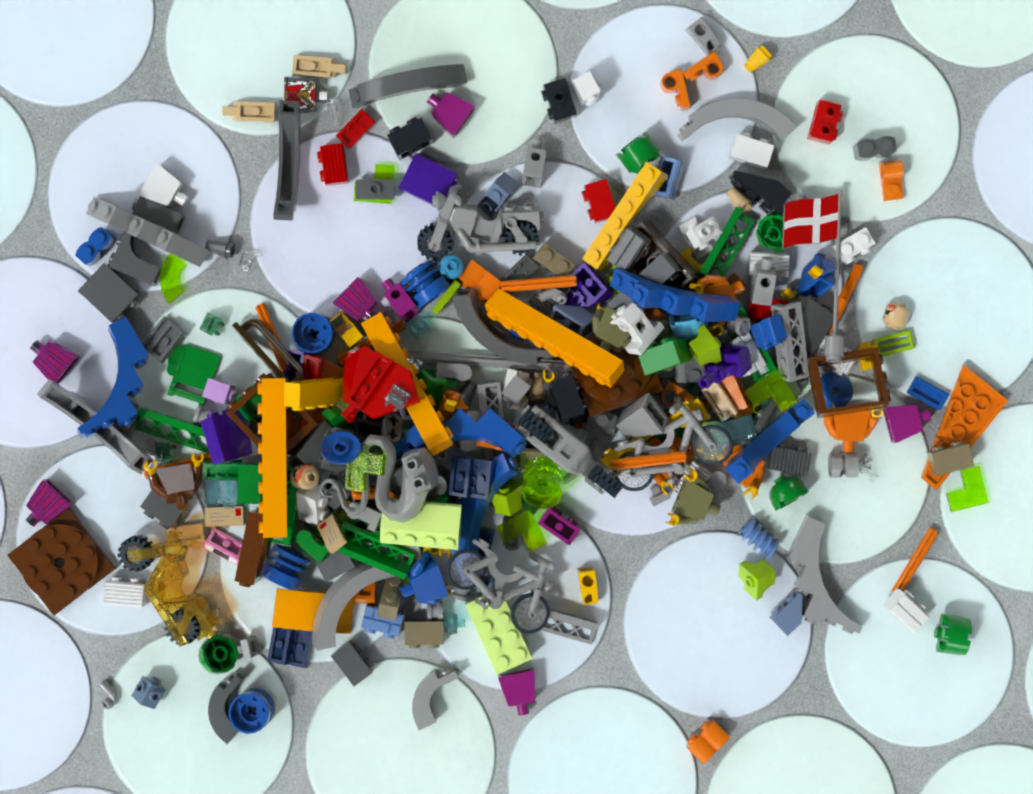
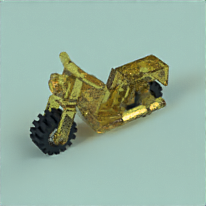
M176 530L166 536L168 539L165 543L153 544L152 541L148 542V538H142V535L132 536L120 544L121 547L118 548L120 553L117 556L118 558L121 557L119 563H124L122 567L124 569L128 567L130 572L133 570L138 572L149 567L155 560L153 558L162 556L145 584L144 592L165 623V631H168L166 636L172 637L170 641L173 642L175 640V644L181 647L192 643L195 639L198 641L204 637L209 639L217 634L215 630L220 627L219 620L211 612L206 599L200 593L185 595L181 589L183 579L189 574L185 561L186 555L191 549L199 551L201 549L200 544L194 541L182 542V531L178 533Z

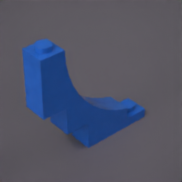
M802 398L761 429L755 438L745 444L739 453L726 462V470L736 483L739 484L751 475L758 464L777 445L799 428L804 421L815 414L814 410Z
M459 408L447 422H442L445 428L449 427L454 436L451 438L452 441L473 440L489 443L506 451L512 457L521 454L527 444L523 436L491 409L475 422ZM416 425L395 446L397 459L402 458L403 454L410 451L413 447L415 449L427 448Z
M502 453L491 459L494 460L491 498L489 500L461 497L454 501L455 504L462 505L459 548L458 550L450 549L452 555L462 549H472L479 553V547L473 544L472 541L474 539L479 540L484 514L496 492L511 477L519 473L515 457ZM463 553L454 559L462 582L472 583L460 570V566L478 559L475 554Z

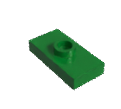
M203 460V480H238L239 464H242V460H231L217 465H213L212 460Z

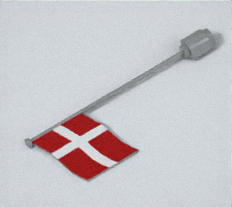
M836 190L835 195L824 198L799 199L784 204L782 249L794 245L819 244L836 239L833 333L825 337L824 348L826 361L831 363L842 362L844 357L845 338L837 333L840 218L843 190Z

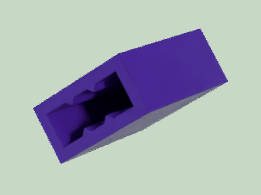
M415 153L398 188L433 206L432 195H436V191L447 197L449 188L456 185L459 180L456 179L457 173Z
M228 409L223 410L221 415L218 412L207 414V419L200 421L213 465L254 454L252 453L250 438L226 414ZM239 410L235 412L234 414L246 425L244 416L241 414V412Z

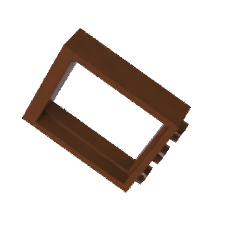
M878 347L844 352L842 362L839 363L827 362L825 356L808 358L809 379L817 418L886 408L891 401L890 391L886 390L885 385L887 383V375L885 371H882L881 366L883 364L882 353H879ZM870 359L879 401L827 409L818 367Z
M270 373L260 375L255 380L257 384L252 389L250 386L241 393L243 397L238 402L234 400L226 407L228 409L226 414L257 446L258 442L261 441L234 413L258 392V383H262V379L274 378ZM305 410L298 412L308 423L286 443V454L318 425Z
M257 508L248 512L235 581L239 582V585L243 587H251V585L261 580L262 575L260 572L264 566L269 543L267 538H263V533H259V522H263V514H259V509Z

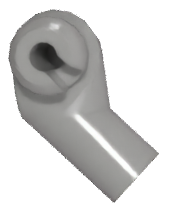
M550 288L538 293L541 302L549 299L559 304L567 302L566 293L557 288Z
M103 680L98 685L105 693L102 707L110 709L116 703L117 693L106 680Z

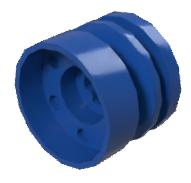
M432 260L413 268L400 282L402 287L411 284L405 290L407 294L414 290L417 292L411 300L419 310L434 301L451 286L444 276L437 279L433 277L439 269L436 267L429 271L434 265Z
M318 313L303 314L295 321L292 327L293 342L306 353L313 355L324 353L334 342L335 332L333 325L327 318ZM312 330L316 332L319 331V334H317V339L310 337V335L312 334Z
M275 543L272 549L279 554L273 552L269 554L275 560V563L265 562L260 574L279 586L296 591L302 580L296 574V571L305 573L307 569L300 564L308 566L311 560L300 551L293 550L292 547Z
M259 688L248 689L237 696L231 703L229 720L239 732L245 734L256 733L272 720L275 713V702L265 690ZM256 706L257 710L252 712L251 709Z

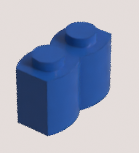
M99 227L91 233L87 242L79 246L75 256L85 265L92 266L101 259L103 252L113 246L116 238L107 229Z
M781 315L766 318L750 327L756 348H762L763 351L784 343L783 339L787 338Z

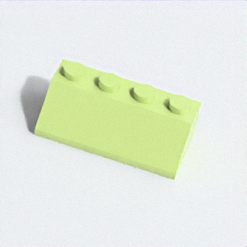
M425 502L418 515L404 523L389 520L382 513L380 543L458 550L461 537L462 505Z

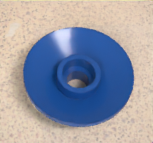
M834 372L826 373L820 377L827 409L832 407V403H834L835 408L846 406L851 400L853 393L852 384L845 375L839 376ZM833 387L838 389V393L835 395L831 392Z
M348 432L331 433L324 438L321 444L323 457L334 464L343 465L351 463L358 458L361 452L360 441L356 436Z

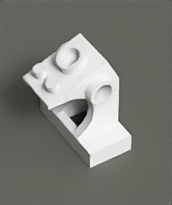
M693 217L678 226L688 246L694 251L693 254L696 259L711 252L713 247L709 241L723 233L714 217L700 224Z
M634 303L619 307L616 312L617 315L613 314L611 316L613 320L610 323L618 325L624 332L628 331L632 337L631 342L625 347L629 354L642 355L664 329L661 322L649 321L643 313L642 307ZM638 322L641 325L640 331L635 326Z

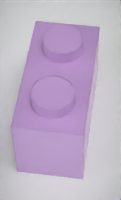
M208 378L202 397L223 404H230L236 397V386Z

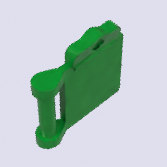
M187 344L184 347L177 346L168 357L166 371L169 375L173 376L167 395L172 397L176 395L199 403L198 405L204 407L207 398L176 387L179 382L201 389L204 392L208 378L214 379L221 358L220 355Z

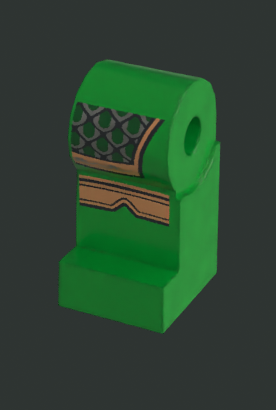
M341 396L339 402L331 410L326 408L321 414L333 427L343 429L349 422L341 414L349 404L343 403Z
M302 530L297 534L296 541L298 545L318 563L324 562L330 555L326 545L317 538L313 530Z

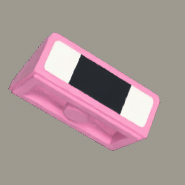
M214 527L205 541L204 548L238 565L242 542Z

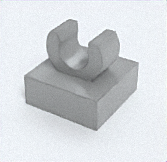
M657 484L650 488L654 495L649 499L652 506H656L671 498L668 491L665 490L668 494L665 495Z
M256 635L240 640L241 645L237 646L238 654L243 653L244 659L260 654Z

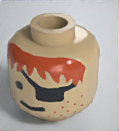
M895 301L894 304L886 306L882 318L886 324L885 327L900 331V328L906 327L910 315V310L905 308L906 304Z
M309 464L295 466L290 474L292 485L301 490L313 489L317 486L320 477L316 467Z

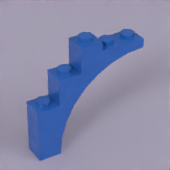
M622 268L614 269L610 284L611 287L631 298L630 301L642 308H662L672 315L690 314L702 322L735 321L741 303L728 295L702 294L662 285L632 274Z
M127 317L110 324L108 327L118 360L116 382L110 397L103 407L90 420L77 428L80 438L94 436L97 433L96 430L102 427L104 429L114 425L115 420L119 427L125 425V427L136 421L138 413L128 396L132 398L141 393L143 383L134 368L139 369L145 366L149 355Z

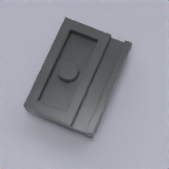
M164 316L142 345L154 358L164 363L187 333Z

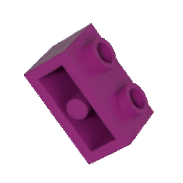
M553 506L552 509L547 507L537 523L570 546L580 531V528L577 527L579 523L570 517L568 520L562 517L563 512Z

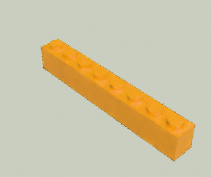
M499 288L485 304L487 316L491 320H497L506 329H512L523 339L531 340L535 346L543 347L552 356L560 357L567 365L575 366L584 375H590L595 378L601 385H607L611 388L625 371L623 360Z
M380 312L362 322L361 325L375 351L411 371L420 403L406 407L428 450L434 456L454 445L451 440L454 437L449 427H444L442 422L445 419L440 410L436 412L433 406L436 403L431 394L427 396L425 390L428 388L423 379H418L416 374L419 371L415 364H410L408 361L410 355L405 347L401 348L399 343L402 340L397 332L393 333L391 327L394 325L388 316L385 318Z
M286 378L262 379V383H258V395H262V403H258V415H262V422H258V434H262V442H258V454H262V462H258V474H262V482H259V494H263V502H259V514H263V522H259V533H263V538L287 537L286 406H284V382H286Z

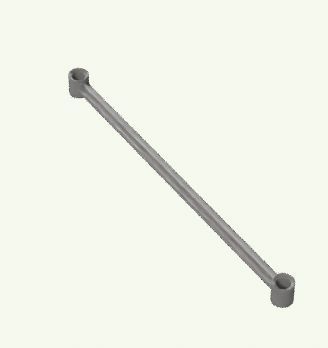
M408 351L410 355L408 361L413 363L465 364L478 367L527 370L545 369V371H552L553 369L559 372H571L569 365L564 360L541 359L538 364H523L500 356ZM685 364L675 366L671 371L657 373L658 378H672V382L689 383L688 376L685 374Z

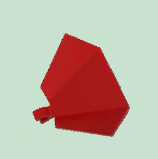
M366 346L361 347L345 359L342 402L349 405L341 416L346 421L353 423L358 410L372 419H376L420 403L411 371L395 363L392 359Z

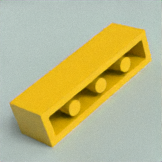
M332 377L284 382V406L292 407L294 411H303L304 407L305 409H316L317 407L328 408L329 406H335L343 395L344 378Z

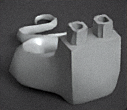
M370 434L361 443V452L358 456L362 486L360 506L352 508L348 505L341 484L333 478H326L321 482L320 493L327 498L333 497V495H326L323 491L325 484L332 483L336 487L341 506L346 513L358 515L364 512L370 496L368 453L372 446L377 445L383 451V461L376 482L374 497L376 506L389 520L402 523L407 522L418 515L425 504L428 492L438 484V469L435 459L427 448L412 449L403 454L401 458L403 463L402 490L400 498L395 501L389 496L390 481L396 463L395 447L387 436Z

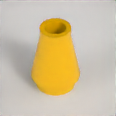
M763 45L759 48L757 47L744 64V67L752 73L768 63L772 55Z

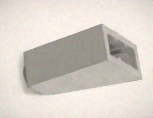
M648 393L621 412L616 427L625 438L663 434L669 418L650 393Z

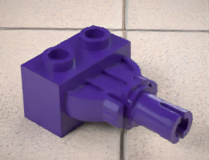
M583 262L571 274L577 277V286L570 287L565 305L579 306L584 309L593 307L598 303H601L602 306L615 292L593 266Z
M721 345L720 354L722 361L717 364L713 362L707 363L704 376L698 380L699 386L703 389H708L713 383H720L726 377L732 375L735 377L744 376L752 368L748 347Z

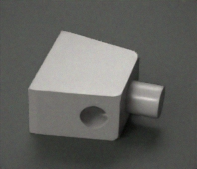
M533 140L532 147L527 148L521 184L523 186L540 188L546 157V150H543L544 142L541 140Z
M763 256L761 264L754 265L748 289L752 304L767 306L772 304L777 275L774 266H772L774 259L771 257Z

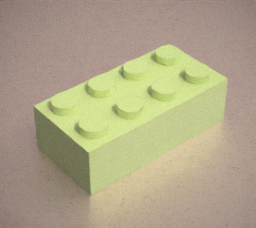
M483 594L480 595V596H478V597H476V598L479 599V600H481V598L483 597ZM476 598L465 602L467 611L497 675L532 659L522 633L515 628L511 621V609L507 601H504L499 609L488 607L487 610L474 602Z

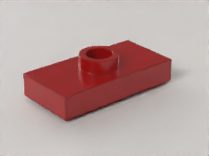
M361 109L338 132L336 137L350 150L371 129L376 121Z
M310 353L304 355V380L322 379L324 358Z

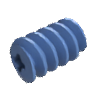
M751 519L740 528L737 536L743 533L741 540L749 538L747 545L749 546L754 543L753 550L755 551L760 548L759 555L761 556L766 553L765 560H768L778 548L779 539L773 540V534L767 535L768 530L762 529L761 524L755 525L756 520Z

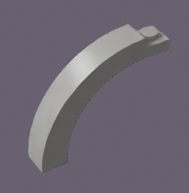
M725 99L708 104L689 115L688 120L692 124L688 122L679 129L678 138L683 142L702 126L723 118H741L753 121L770 131L779 142L793 132L797 126L783 113L767 104L748 99Z
M361 563L336 580L324 595L315 614L312 640L317 651L336 647L335 636L338 620L343 609L355 594L371 583L395 576L368 564Z

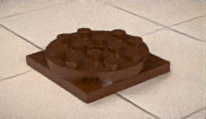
M594 333L585 338L597 346L601 344V342L596 340V334ZM612 348L609 353L623 360L625 371L611 388L607 385L599 384L590 375H584L575 366H569L574 379H577L579 382L580 394L585 400L590 418L633 403L645 394L650 393L653 396L663 392V387L657 373L645 375L638 355L629 354L627 350L623 349L617 352Z
M68 508L42 529L35 532L29 539L7 555L23 575L30 589L39 596L53 616L116 569L71 508ZM57 557H61L65 561V565L62 568L57 567L55 564Z

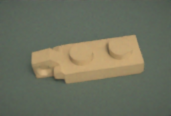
M294 55L293 76L336 78V74H346L347 71L346 65L337 64V60L332 58Z
M237 101V103H233V107L222 106L223 116H232V120L237 122L276 123V103Z

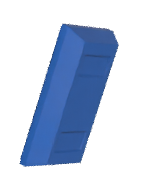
M915 376L906 392L939 411L949 396L948 393Z

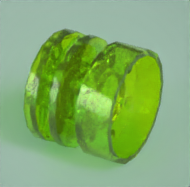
M549 457L533 458L524 467L522 496L529 505L535 508H551L562 499L564 470H559V465Z

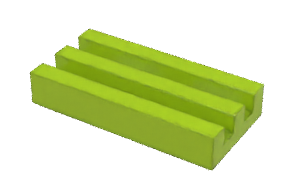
M455 280L431 310L436 315L440 313L458 290L460 283Z
M910 330L872 340L874 344H877L879 353H881L880 349L909 342L910 346L883 352L882 357L915 348ZM907 335L908 337L907 339L887 343L880 346L878 343L884 340Z

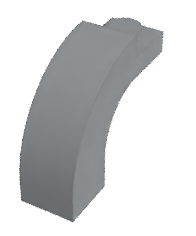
M445 669L440 672V676L437 675L436 670H433L417 686L412 702V713L418 730L437 722L431 707V696L437 688L459 678L456 669Z

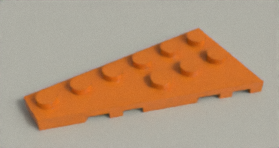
M962 365L932 448L938 446L948 448L951 447V443L957 441L969 444L971 448L1008 400L969 368ZM927 458L920 478L937 490L950 473L938 476L933 475L929 458Z

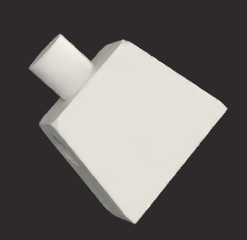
M157 163L139 193V196L169 208L172 207L174 202L184 206L189 198L188 195L181 192L184 184Z

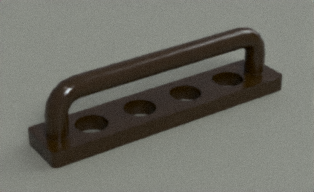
M249 319L241 326L237 322L232 325L236 333L277 378H286V382L304 380V368L261 321ZM253 326L256 327L298 373L297 377L290 381L246 331Z

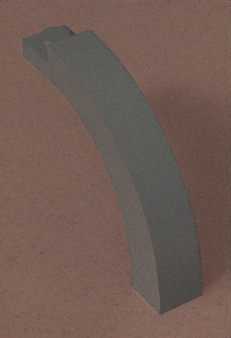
M464 64L441 65L372 79L349 89L352 108H360L403 94L432 89L455 88L468 82Z
M280 100L278 111L279 167L273 217L274 220L293 221L297 204L300 168V101Z
M476 288L458 289L453 294V303L463 325L489 351L507 360L523 364H538L542 357L544 359L554 357L543 347L539 348L533 342L512 337L499 329L484 312L479 302Z

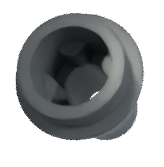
M207 240L205 245L209 252L228 259V257L232 258L235 253V243H232L231 240Z

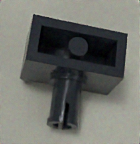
M566 78L543 84L544 90L541 91L543 101H547L549 108L546 109L549 120L553 119L554 124L575 118L577 113Z

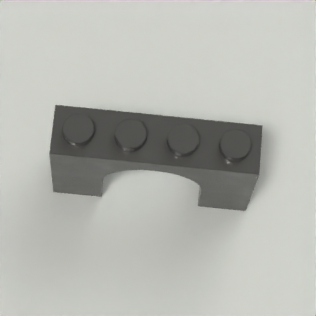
M141 196L132 205L133 215L177 234L186 217ZM124 232L117 240L116 245L118 247L116 252H113L109 258V263H111L109 267L147 284L156 286L163 269L140 259L134 250L135 237Z

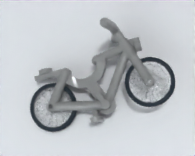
M675 396V404L670 407L669 413L676 414L680 411L683 416L666 425L663 433L667 434V438L662 444L650 446L646 444L644 438L631 442L628 439H623L617 442L618 446L614 448L616 452L626 448H636L635 451L626 452L619 458L644 456L645 454L643 453L672 452L669 447L673 444L675 429L686 424L679 451L687 453L694 429L696 433L692 440V450L696 458L707 465H719L725 462L732 454L733 440L729 432L721 426L707 425L703 427L699 422L704 420L701 409L690 411L683 404V399L680 396ZM686 462L613 471L618 474L615 479L624 485V489L640 491L650 485L656 473L667 472L669 475L668 483H675L677 474L684 473L687 469Z
M474 539L472 543L481 548L486 556L482 557L480 553L472 549H462L450 557L446 566V575L449 582L461 590L477 587L483 594L481 600L476 598L474 602L486 610L488 607L499 609L504 601L531 590V593L522 595L514 602L511 609V621L517 630L526 634L536 633L546 625L550 610L547 601L541 594L542 589L548 591L553 584L551 580L546 578L545 574L547 568L555 569L556 564L545 559L535 552H530L529 558L540 564L538 573L515 565L513 573L503 574L496 567L499 556L489 550V544L482 539L478 541ZM486 566L490 574L495 578L493 591L482 581L486 573ZM522 576L533 580L502 594L505 582L519 580Z

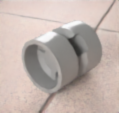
M829 453V477L841 478L842 475H845L846 478L858 477V454L845 453L842 456L841 453Z

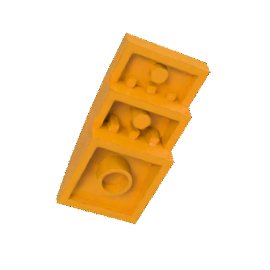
M277 588L272 627L313 631L315 614L326 592L298 589L293 591ZM355 595L343 609L337 623L336 633L351 634Z

